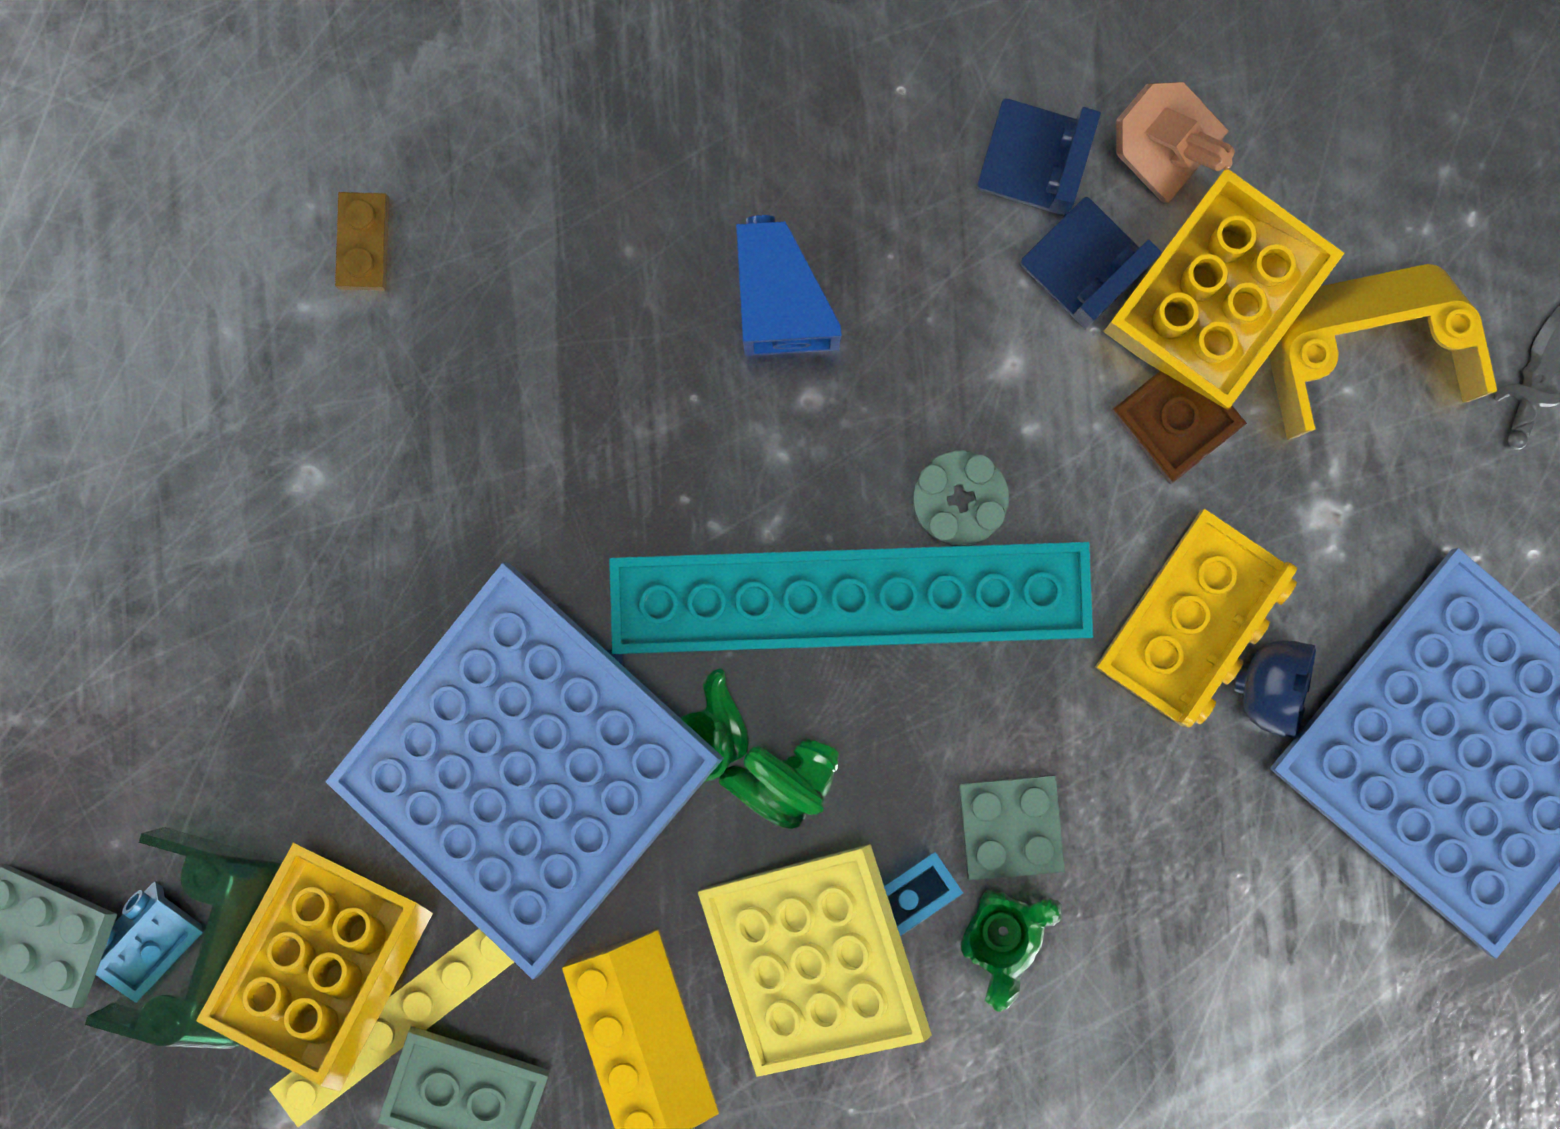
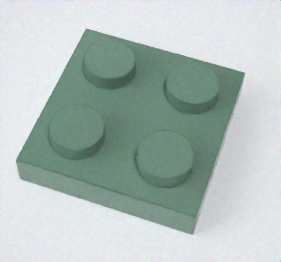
M1055 775L958 783L967 879L969 881L1065 872Z

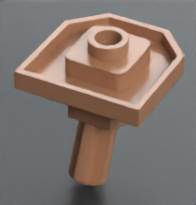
M1184 82L1146 84L1116 119L1117 156L1161 202L1169 203L1200 165L1214 171L1228 170L1233 164L1232 157L1235 154V150L1230 144L1221 141L1229 131Z

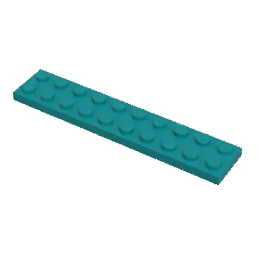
M1089 542L609 558L612 654L1093 638Z

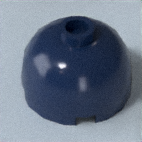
M1283 640L1267 643L1255 652L1250 665H1242L1237 674L1235 692L1243 693L1244 711L1250 721L1260 729L1275 735L1297 738L1305 712L1304 703L1307 692L1309 693L1316 645Z

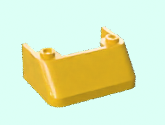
M1424 264L1319 287L1269 355L1287 440L1315 430L1305 382L1324 378L1336 367L1338 348L1335 335L1427 316L1433 339L1441 347L1451 350L1462 402H1470L1497 392L1481 317L1444 269L1437 265Z

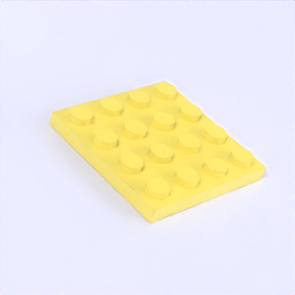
M871 844L716 884L698 891L756 1077L922 1043L932 1036Z

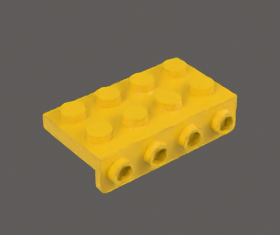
M1202 509L1095 668L1180 726L1190 728L1195 722L1201 725L1209 717L1216 705V701L1212 699V696L1220 684L1223 682L1228 685L1241 669L1243 661L1239 659V656L1247 644L1250 642L1255 645L1268 629L1270 621L1266 619V616L1274 604L1282 605L1293 592L1297 581L1292 577L1298 567L1290 562L1284 563L1206 509Z

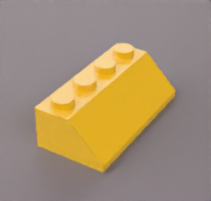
M659 929L568 959L562 970L614 1128L693 1129L718 1115L719 1110Z

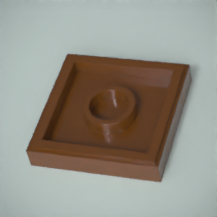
M1162 371L1155 374L1111 410L1113 415L1170 484L1174 483L1247 424L1233 405L1227 410Z

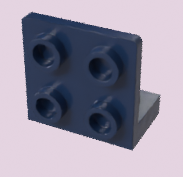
M1005 98L1000 106L977 183V189L1066 216L1074 205L1101 112L1082 107L1075 119Z
M1084 197L1022 258L1020 264L1086 330L1162 252L1149 239L1139 247L1089 197Z

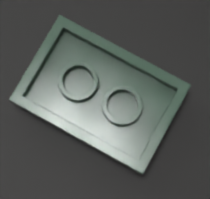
M0 864V974L70 1008L84 1007L117 914L7 864Z
M410 1026L377 1123L396 1129H530L548 1079L549 1070Z

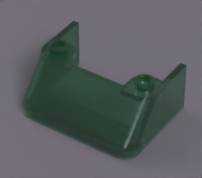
M167 827L141 833L139 843L186 856L181 871V884L184 891L192 899L212 905L185 999L172 995L157 996L148 1001L141 1010L111 1003L87 1015L85 1025L156 1046L213 1049L237 1047L240 1045L239 1043L200 1024L196 1020L283 861Z

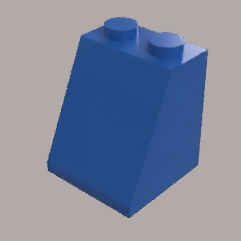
M757 215L746 218V224H736L745 356L838 351L842 337L841 325L785 221L775 222V217L771 215Z

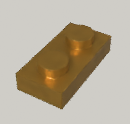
M338 192L335 287L339 290L386 291L389 196L386 193Z

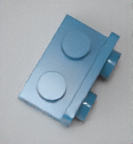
M153 882L144 892L142 890L137 891L127 901L122 911L123 915L112 927L96 972V976L135 1003L142 998L203 933L202 924L164 897L163 887L157 882Z

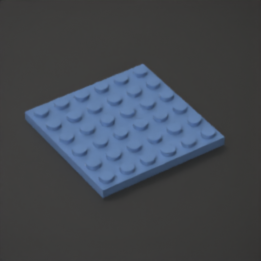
M1455 548L1450 550L1298 733L1297 738L1293 739L1269 769L1486 954L1496 959L1560 882V634L1463 551Z
M502 563L326 780V783L531 979H535L543 973L724 757L510 563Z

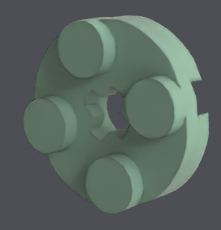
M970 451L948 452L935 458L920 473L913 490V510L920 526L936 540L950 546L975 545L989 538L1002 525L1009 506L1008 486L1001 471L988 457ZM955 486H963L965 492H972L974 500L968 503V511L959 512L957 505L949 506L947 502V497L954 494Z

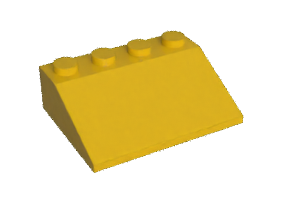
M1224 170L1103 332L1144 362L1228 410L1345 253L1231 170Z
M292 843L196 1021L322 1087L340 1092L433 913L402 895Z

